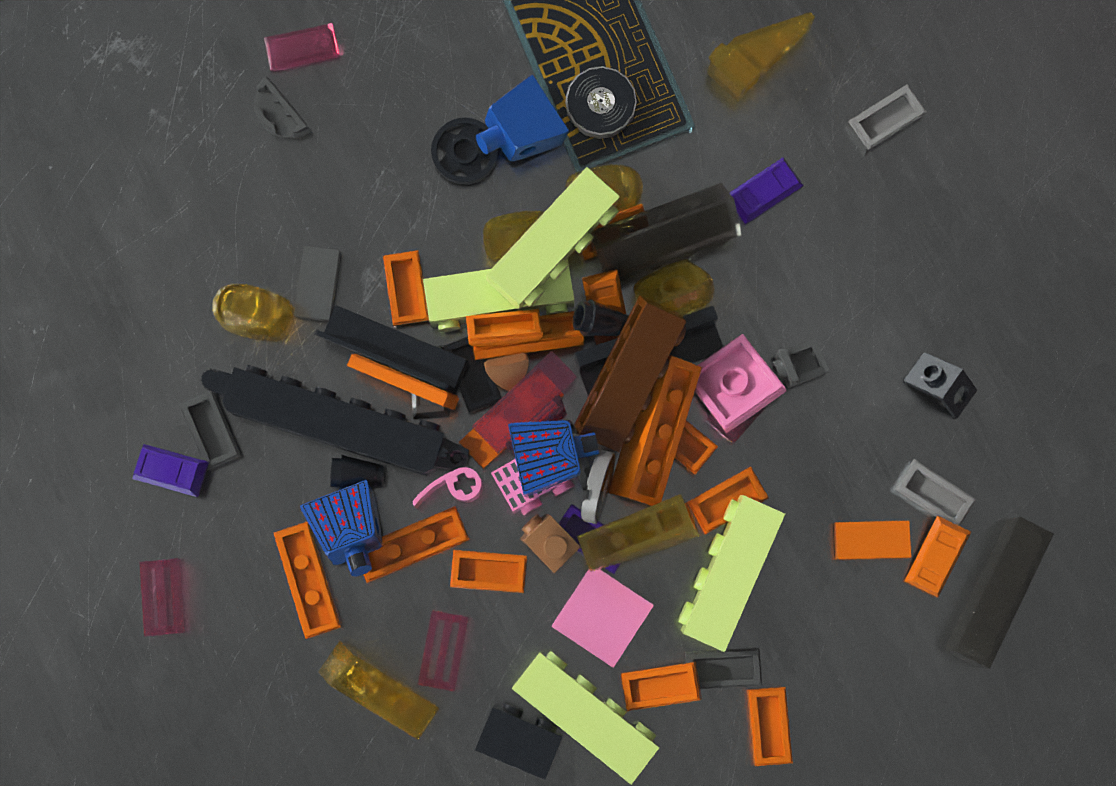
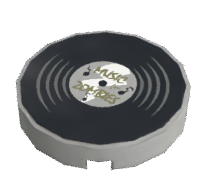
M602 66L589 68L574 78L568 87L565 104L568 118L581 133L601 139L619 134L621 130L630 124L633 120L637 101L635 89L629 79L616 69Z
M601 450L594 459L586 484L589 490L588 499L582 502L581 519L585 522L597 524L602 515L614 472V452Z

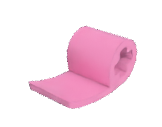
M467 467L458 468L428 485L413 500V505L418 509L423 501L446 483L453 497L459 502H473L482 494V480L473 469ZM463 476H466L469 481L475 480L476 482L475 486H471L472 492L467 495L462 490L456 491V485L461 484L459 479Z

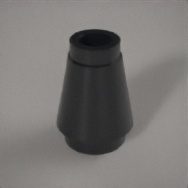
M590 299L587 302L581 301L577 304L573 315V327L575 330L580 331L583 336H618L629 315Z
M341 455V458H332L330 487H337L341 490L364 480H367L370 487H382L384 465Z

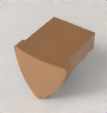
M523 353L487 358V361L484 362L485 371L490 379L509 392H513L519 387L527 374L529 366L528 355Z

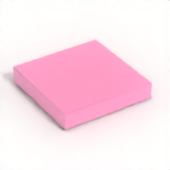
M741 334L698 364L702 369L695 393L726 434L786 392L785 386L744 334Z
M592 564L551 627L614 668L654 605Z

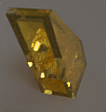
M809 12L737 36L727 46L721 43L709 56L711 62L707 74L738 102L810 30L815 16Z
M680 494L581 534L577 538L589 570L592 572L665 550L700 536L688 503Z
M341 641L338 642L318 671L331 687L416 739L420 738L439 710V707Z

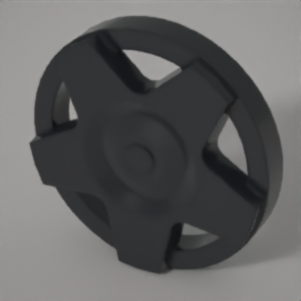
M456 118L445 123L436 132L431 145V154L436 169L444 178L458 184H474L490 174L497 162L498 149L485 154L480 149L476 140L479 129L481 131L488 129L486 124L473 118ZM462 126L459 134L448 132L454 127ZM438 146L446 152L440 162L437 155ZM490 159L488 165L482 170L481 162ZM461 170L466 177L456 176L453 173Z

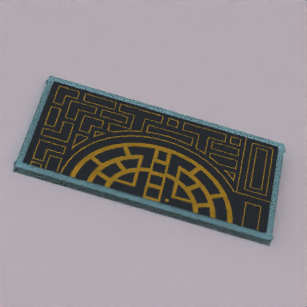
M503 0L538 84L569 130L563 144L577 175L581 174L586 167L590 170L695 128L694 121L641 0ZM603 66L616 69L629 79L635 89L637 104L633 120L625 129L613 137L598 139L584 135L571 123L567 116L565 99L569 85L578 74L589 68Z

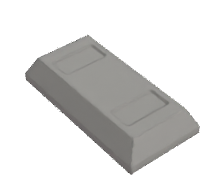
M906 84L848 122L867 150H870L927 114V111L909 85Z
M913 459L894 489L935 517L938 515L959 526L976 502L975 498L915 459Z

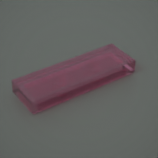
M551 351L472 427L499 454L512 441L508 424L532 422L577 379V376Z

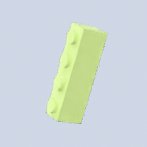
M586 167L486 274V281L518 310L525 304L531 307L544 293L541 286L550 277L556 280L567 269L569 263L566 259L575 250L579 254L582 253L592 242L594 237L591 235V232L599 224L606 227L617 215L619 210L615 207L620 196Z
M569 266L559 278L553 280L550 277L541 286L544 293L531 307L525 304L520 310L515 308L486 281V274L491 269L423 279L429 322L431 327L438 328L439 332H450L460 329V324L466 323V316L539 309V312L546 311V314L549 315L568 312V308L574 307V294Z
M740 495L738 501L733 499L730 501L723 517L724 520L728 521L723 535L718 533L715 535L708 554L713 555L708 569L702 567L694 582L693 588L697 589L698 592L693 603L688 601L685 603L679 616L678 622L683 624L681 628L683 634L723 652L726 651L785 513L744 495Z
M552 651L547 656L539 652L512 689L632 785L658 751V745L653 742L657 735L641 722H638L634 727L623 717L627 711L611 698L606 703L601 701L594 695L597 687L582 675H579L576 680L564 671L568 664Z

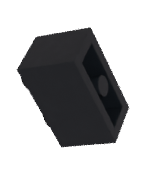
M505 702L502 703L501 708L494 705L475 751L546 780L563 734L556 731L558 726L541 717H537L536 722L523 718L521 716L524 710Z

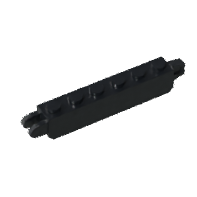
M247 365L245 370L234 367L232 374L210 368V370L203 372L201 376V385L205 389L222 396V403L226 411L234 416L426 477L435 473L437 468L456 470L466 467L470 450L448 440L445 433L439 432L441 426L436 423L420 419L419 425L405 421L406 415L401 412L385 408L384 414L370 410L372 404L352 397L349 403L335 399L337 393L316 386L315 391L312 392L301 388V381L286 376H281L280 381L266 377L268 371L255 366Z

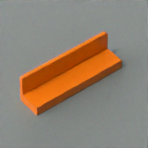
M668 356L669 365L665 375L661 379L656 380L651 389L652 399L649 406L644 412L640 411L634 422L636 428L632 439L628 444L624 443L609 489L610 494L626 497L660 508L702 369L698 365L674 356Z

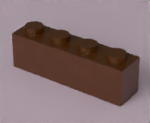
M639 295L574 424L579 435L595 432L598 444L618 453L624 443L628 444L636 428L635 420L640 411L644 412L651 402V389L653 385L667 371L669 359L667 358L674 346L677 347L684 338L686 320L678 312Z

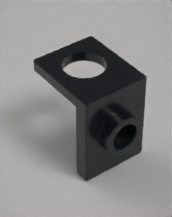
M925 352L904 380L907 385L941 400L952 417L955 418L960 416L977 392L976 387L962 368ZM964 386L962 398L958 403L954 404L957 391Z

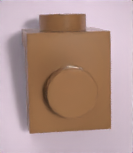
M536 514L522 528L525 534L520 540L553 573L581 547L549 514H544L542 517Z

